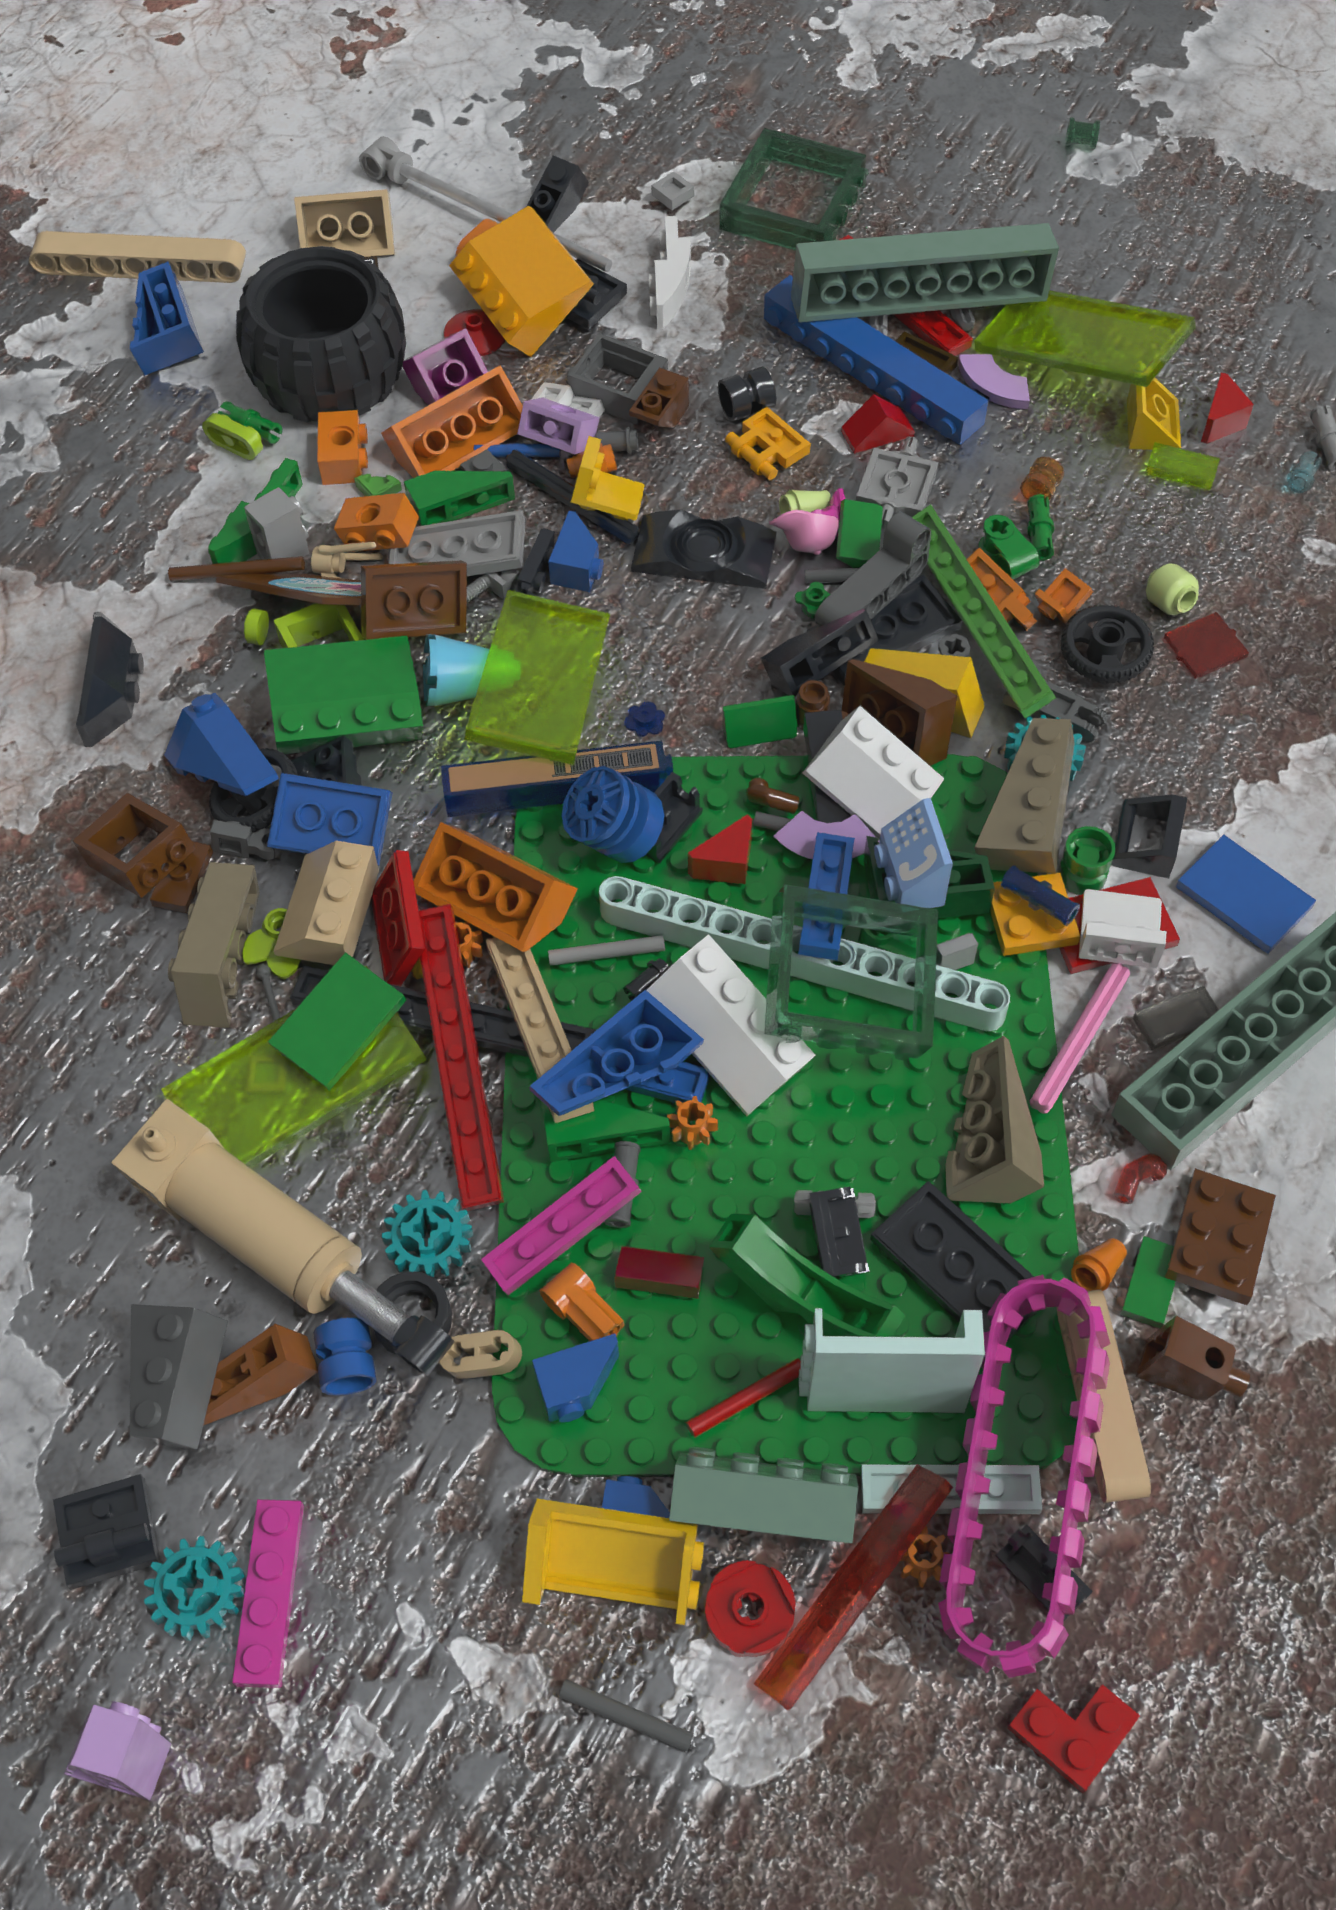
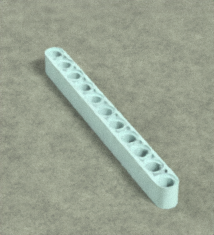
M619 876L607 878L599 888L601 916L607 923L653 937L663 935L664 940L688 947H694L709 934L730 959L984 1031L997 1030L1003 1025L1006 1018L1010 994L1004 985L996 981L842 938L838 961L845 965L838 966L831 963L836 960L794 953L799 951L802 927ZM615 899L623 900L622 902H618V903H616V902H611L612 900H615ZM652 909L659 910L656 913H649L647 911ZM685 920H694V921H696V922H694V923H685V922H683V921H685ZM722 930H730V931H732V933L724 934V933H721L720 931H722ZM766 940V941H768V942H770V943H769V944H759V943H757V941ZM869 972H879L882 976H873ZM914 982L919 984L920 986L911 987L906 983ZM945 993H953L956 994L958 997L950 998L946 996ZM983 1004H992L997 1008L989 1009L985 1007Z

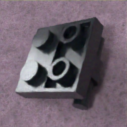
M576 259L575 261L594 285L565 318L590 330L627 294V284L580 259Z
M341 736L291 760L296 767L298 776L362 786L361 776L357 773L356 755L353 754V743L345 736Z
M141 1474L53 1499L60 1548L54 1549V1556L57 1566H63L66 1586L70 1590L150 1567L152 1562H159L145 1478Z

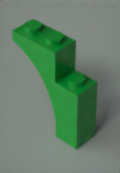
M730 1214L709 1246L774 1311L799 1313L809 1324H813L815 1308H821L823 1336L896 1337L897 1329L905 1317L894 1304L869 1296L841 1282L811 1263L779 1238L755 1214Z

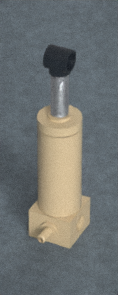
M166 1099L111 1162L137 1191L177 1221L184 1218L306 1311L316 1314L324 1311L337 1301L355 1316L370 1325V1327L374 1328V1330L378 1331V1333L382 1334V1336L386 1337V1339L390 1340L394 1352L424 1376L428 1377L454 1344L455 1341L431 1320L422 1315L420 1317L416 1315L410 1316L357 1277L355 1274L362 1257L360 1247L225 1150L209 1128L169 1099Z

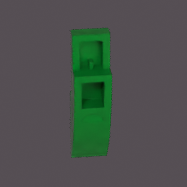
M285 458L279 468L272 472L270 481L264 490L257 494L255 500L278 487L288 497H295L303 485L298 462ZM241 501L234 512L228 515L225 525L218 535L210 541L208 553L212 564L247 561L257 554L244 509L250 503Z

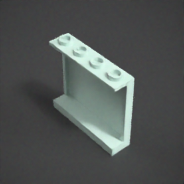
M815 1308L813 1324H805V1340H803V1355H801V1370H799V1396H807L808 1411L964 1413L985 1355L982 1310H963L955 1338L823 1336L822 1309Z

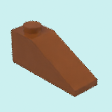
M275 1323L220 1361L217 1366L203 1426L283 1396L318 1373L308 1337Z

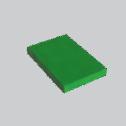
M345 952L271 1037L268 1043L330 1091L407 1000L402 993Z

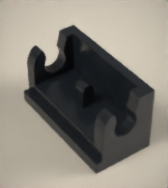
M671 772L654 792L662 801L664 821L663 829L656 844L649 850L646 856L658 863L662 862L703 813V808L700 807V794L697 788L693 787L689 793H686L681 786L683 784L681 776L674 772Z
M844 1187L809 1193L808 1202L821 1269L835 1278L868 1273L869 1267L854 1189Z

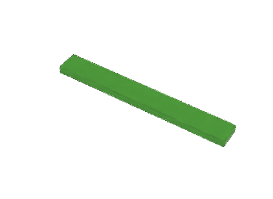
M930 504L914 515L913 519L931 530L927 561L929 568L1024 718H1027L1056 699L932 505Z

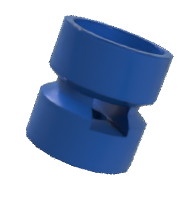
M340 1318L325 1322L315 1328L313 1334L316 1355L319 1359L323 1360L318 1365L322 1393L335 1396L350 1395L365 1391L375 1385L377 1379L374 1359L372 1355L366 1353L367 1350L372 1348L369 1325L360 1318Z

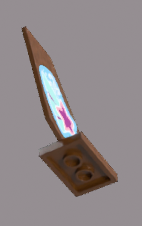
M462 560L361 566V580L289 572L216 576V583L329 605H361L362 637L366 640L397 636L414 637L426 636V634L466 633L467 563Z

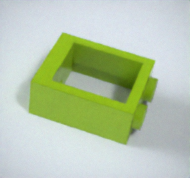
M315 603L274 620L282 648L299 647L341 629H344L350 641L364 640L345 605Z

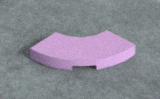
M959 354V370L966 383L973 390L978 389L983 394L989 396V401L1009 408L1028 409L1030 399L1027 377L1015 376L1003 371L994 362L992 354Z
M803 811L797 814L774 835L786 848L810 859H813L817 832L855 838L852 858L864 854L866 836L876 837L856 814L842 822L824 823L814 820Z

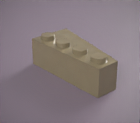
M1032 719L974 847L976 854L988 856L991 870L1056 874L1075 745L1071 719Z
M210 862L205 877H200L198 881L197 900L189 906L187 928L185 931L182 930L180 932L177 956L170 960L168 966V979L170 982H174L184 1025L230 1027L232 1014L228 1010L227 1002L228 998L236 999L239 987L238 982H236L237 964H244L243 948L246 934L251 933L260 893L255 865Z

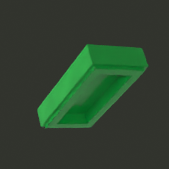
M1146 1236L1143 1237L1120 1315L1159 1329L1164 1325L1176 1282L1165 1278L1173 1249L1172 1245Z

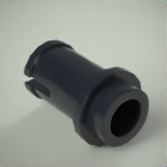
M660 958L656 961L650 960L647 963L648 968L623 987L625 994L632 993L628 996L631 1001L644 990H647L670 968L664 960Z

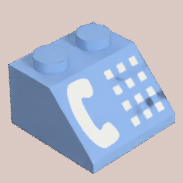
M926 798L881 828L879 845L874 846L877 866L879 868L884 867L887 875L884 880L886 895L889 901L895 900L899 914L945 905L953 863L931 798Z

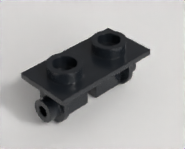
M1026 1524L1008 1539V1543L995 1556L1049 1610L1051 1601L1042 1598L1044 1583H1054L1057 1555L1050 1552L1049 1547ZM1071 1570L1070 1577H1073L1078 1585L1076 1610L1093 1591ZM1064 1615V1621H1065L1070 1615Z

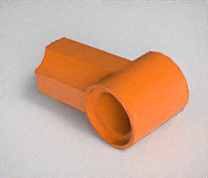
M571 1262L539 1291L549 1308L561 1319L567 1318L589 1341L611 1334H616L617 1337L620 1330L624 1327V1320L596 1293L593 1282L575 1263Z

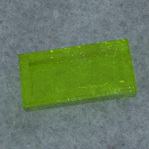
M1155 442L1145 474L1211 490L1220 458Z

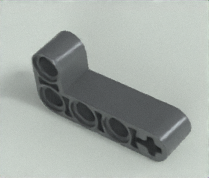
M902 511L896 513L885 528L883 548L821 603L815 615V622L822 626L861 609L867 610L871 620L922 573L929 557L931 530Z

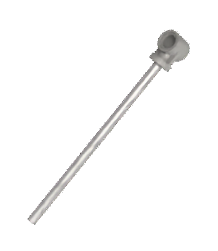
M380 137L359 156V162L363 171L374 180H380L385 175L397 184H403L408 179L413 180L499 222L514 215L414 168L412 157L401 152L397 145L388 137ZM553 233L571 256L605 272L611 269L612 260Z

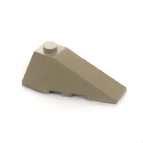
M1002 1036L973 1052L962 1093L967 1098L963 1117L956 1118L954 1131L959 1135L955 1150L948 1151L945 1163L947 1197L952 1201L1013 1203L1044 1187L1041 1150L1010 1042L1005 1036Z

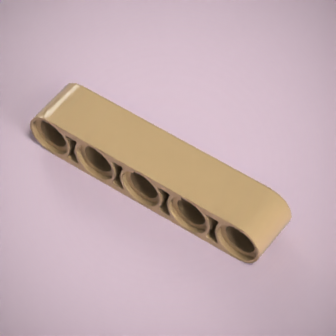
M1101 1289L1088 1291L1091 1301L1090 1306H1100L1110 1340V1344L1103 1348V1350L1107 1351L1110 1361L1106 1389L1097 1390V1394H1100L1104 1405L1100 1432L1091 1433L1090 1438L1094 1439L1097 1447L1094 1474L1098 1491L1103 1503L1150 1497L1149 1472L1107 1302ZM1057 1307L1059 1325L1077 1401H1080L1084 1375L1076 1373L1078 1358L1087 1357L1089 1339H1080L1077 1324L1084 1320L1075 1312L1069 1317L1058 1311Z

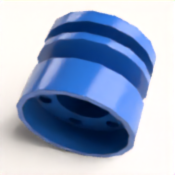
M601 766L591 768L580 775L570 787L563 803L562 820L564 829L572 839L595 849L597 852L615 861L627 863L634 862L643 857L656 844L663 829L664 810L662 801L654 792L638 783L632 782L630 778L621 775V773L614 769Z

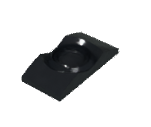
M682 509L645 514L641 522L631 572L766 589L777 532L762 524L739 516L722 520L702 519Z

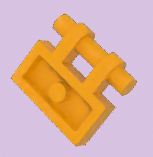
M768 407L742 422L743 435L739 437L734 432H730L725 437V442L731 447V452L739 459L744 458L751 464L750 468L757 475H764L768 480H773L778 474V470L772 465L777 461L786 469L808 455L811 448L809 441ZM758 445L764 451L757 453L752 447Z

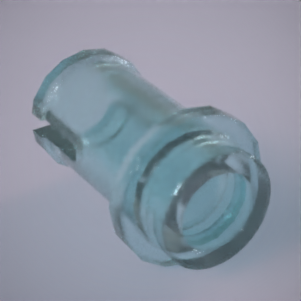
M1312 451L1304 452L1300 456L1296 468L1289 472L1287 481L1292 491L1303 493L1313 487L1315 482L1314 475L1321 465L1320 457L1313 464L1318 455L1317 453Z

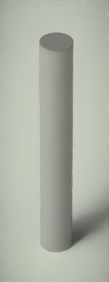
M663 935L548 950L551 966L665 951Z

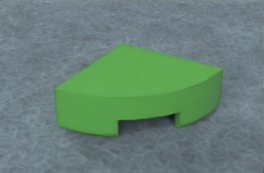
M364 474L354 478L356 487L365 496L396 494L402 490L401 482L390 475H386V477H371V474Z

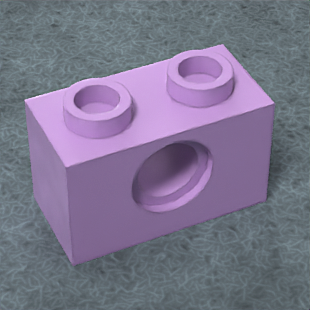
M542 397L524 401L517 434L572 454H578L585 451L588 436L596 437L600 417Z

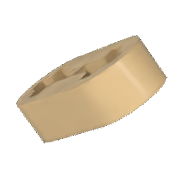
M504 1330L457 1335L451 1337L455 1342L440 1360V1364L443 1369L458 1379L505 1374L518 1366L522 1357V1349L519 1342ZM501 1344L508 1348V1351L501 1353L500 1360H497L491 1354H487L500 1351ZM462 1349L468 1354L474 1355L461 1358L460 1365L453 1361L454 1358L461 1355Z

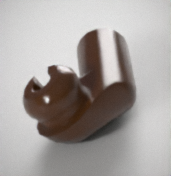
M762 778L752 779L746 789V796L753 804L794 814L797 810L799 796L769 788L767 781Z

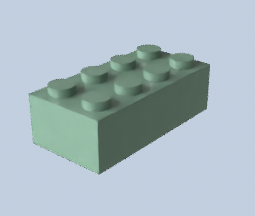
M689 1447L688 1453H680L675 1464L669 1521L853 1543L858 1484L856 1474H849L847 1466L822 1463L821 1470L803 1468L804 1461L791 1458H777V1465L760 1463V1456L740 1452L733 1453L732 1459L715 1457V1450L701 1447Z

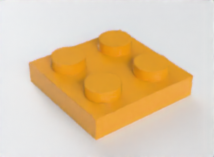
M1061 873L993 882L995 890L990 913L1003 956L1078 945L1081 936Z

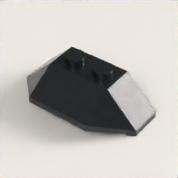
M94 612L83 688L76 721L77 730L85 747H93L132 718L134 703H138L140 699V689L137 682L138 675L143 674L144 671L143 656L141 653H137L132 638L102 612Z

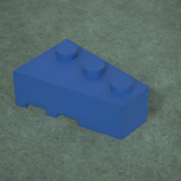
M167 261L140 272L135 304L138 307L137 317L133 318L132 324L135 330L134 341H130V351L143 374L148 375L203 353L204 350L183 289L170 263Z

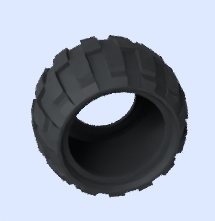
M325 246L288 251L259 267L260 270L255 275L250 276L242 288L243 294L239 300L240 310H237L236 341L248 377L253 385L258 388L262 397L269 402V405L280 413L291 414L293 419L311 422L318 421V412L358 410L360 416L371 411V407L375 404L383 402L392 392V386L399 379L400 371H402L406 337L402 309L389 281L383 276L379 268L375 264L367 263L364 261V256L353 251Z

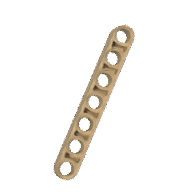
M43 231L36 236L29 257V263L34 270L47 275L138 279L140 272L168 261L178 281L232 283L238 281L241 276L246 250L241 243L231 239Z

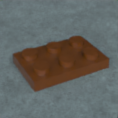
M1195 1168L1189 1183L1165 1278L1248 1306L1253 1295L1276 1195Z

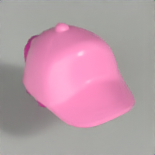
M838 488L831 497L830 506L822 510L817 509L812 512L803 510L788 511L769 521V524L784 531L789 544L794 550L819 555L822 550L830 547L835 538L838 537L841 501L845 499L844 490Z

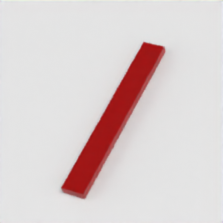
M446 904L419 911L425 946L420 960L461 1206L463 1210L472 1211L504 1203L454 911L451 904Z

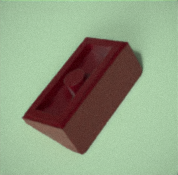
M622 1246L615 1271V1287L699 1299L704 1257Z

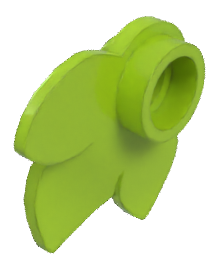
M277 908L270 911L262 923V928L254 931L247 937L243 948V960L246 965L267 961V965L272 973L281 979H287L298 970L301 963L300 959L276 956L274 954L280 931L276 930L283 924L287 912L285 908Z

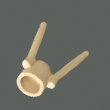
M375 542L334 546L320 545L319 547L316 546L312 552L311 566L314 574L340 578L336 575L344 571L346 561L382 560L383 555L380 553H344L374 549L376 547Z

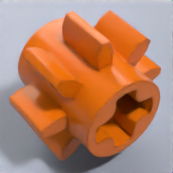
M467 921L465 923L456 922L463 966L470 968V963L473 962L475 957L483 956L482 947L479 945L483 942L481 930L472 932L471 925Z
M693 1096L692 1100L684 1103L677 1100V1114L667 1115L670 1127L674 1128L672 1131V1141L677 1142L681 1140L687 1144L689 1150H692L694 1145L702 1142L708 1146L710 1144L708 1131H718V1119L711 1118L713 1104L704 1105L698 1101L697 1096ZM690 1121H696L695 1125H689Z
M923 1526L920 1535L915 1537L905 1532L902 1541L908 1549H898L894 1555V1559L904 1561L905 1564L901 1577L904 1579L911 1575L917 1578L921 1588L924 1587L927 1578L932 1575L936 1580L940 1581L942 1568L939 1564H943L944 1554H950L942 1552L945 1536L940 1535L935 1538L929 1535L927 1526ZM928 1551L931 1553L930 1562L926 1559L920 1563L915 1560L916 1552L923 1554Z

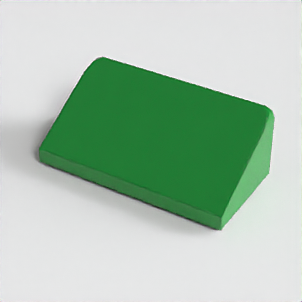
M848 499L841 501L836 559L853 568H861L880 550L883 507L881 505Z
M794 695L724 706L722 729L727 747L732 749L796 738L797 719Z

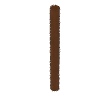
M303 556L170 567L168 569V576L170 581L216 578L219 575L299 571L305 569V561Z

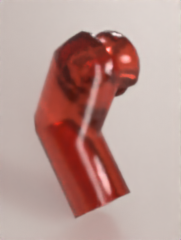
M1145 1154L1125 1164L1113 1195L1114 1199L1123 1204H1132L1139 1183L1147 1178L1153 1182L1162 1180L1167 1174V1165L1155 1154Z

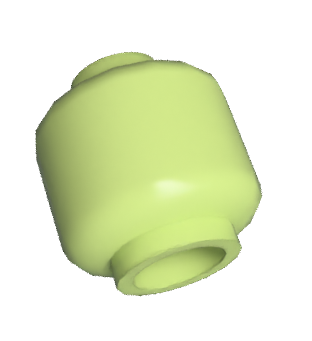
M1169 563L1154 570L1148 578L1146 586L1147 599L1168 615L1175 616L1187 612L1193 608L1198 600V580L1177 564Z

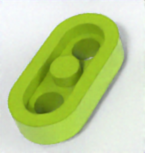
M212 413L202 423L205 435L215 445L244 459L253 460L263 450L261 436L254 428L237 423L224 414Z

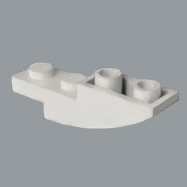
M665 216V230H659L660 250L666 249V251L660 252V260H654L655 274H649V294L655 293V296H650V316H656L657 329H664L673 319L686 296L690 281L691 237L678 238L677 216Z

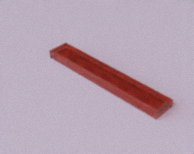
M918 1464L914 1467L753 1683L761 1692L788 1712L953 1489V1486L945 1478Z

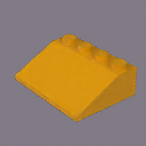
M531 206L525 207L470 240L449 265L507 343L530 357L594 285Z

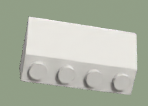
M709 934L681 956L646 990L704 1039L703 1044L692 1055L746 1116L791 1079L815 1056L813 1051Z

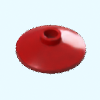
M471 309L456 314L447 322L444 329V338L466 328L480 356H486L497 351L506 341L482 309Z

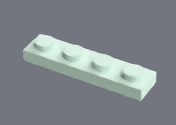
M862 1465V1513L951 1514L952 1508H960L961 1499L955 1491L959 1465ZM986 1465L984 1477L990 1479L991 1482L989 1494H981L978 1514L1041 1513L1042 1498L1039 1465Z

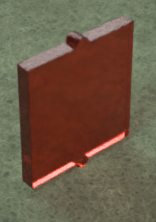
M1217 612L1169 631L1164 635V639L1177 654L1176 659L1184 663L1195 679L1247 658L1249 655L1248 650L1236 637V630L1230 629Z

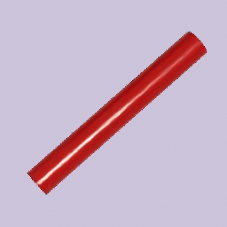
M796 1358L687 1421L686 1425L694 1438L799 1378V1370H801L800 1359Z

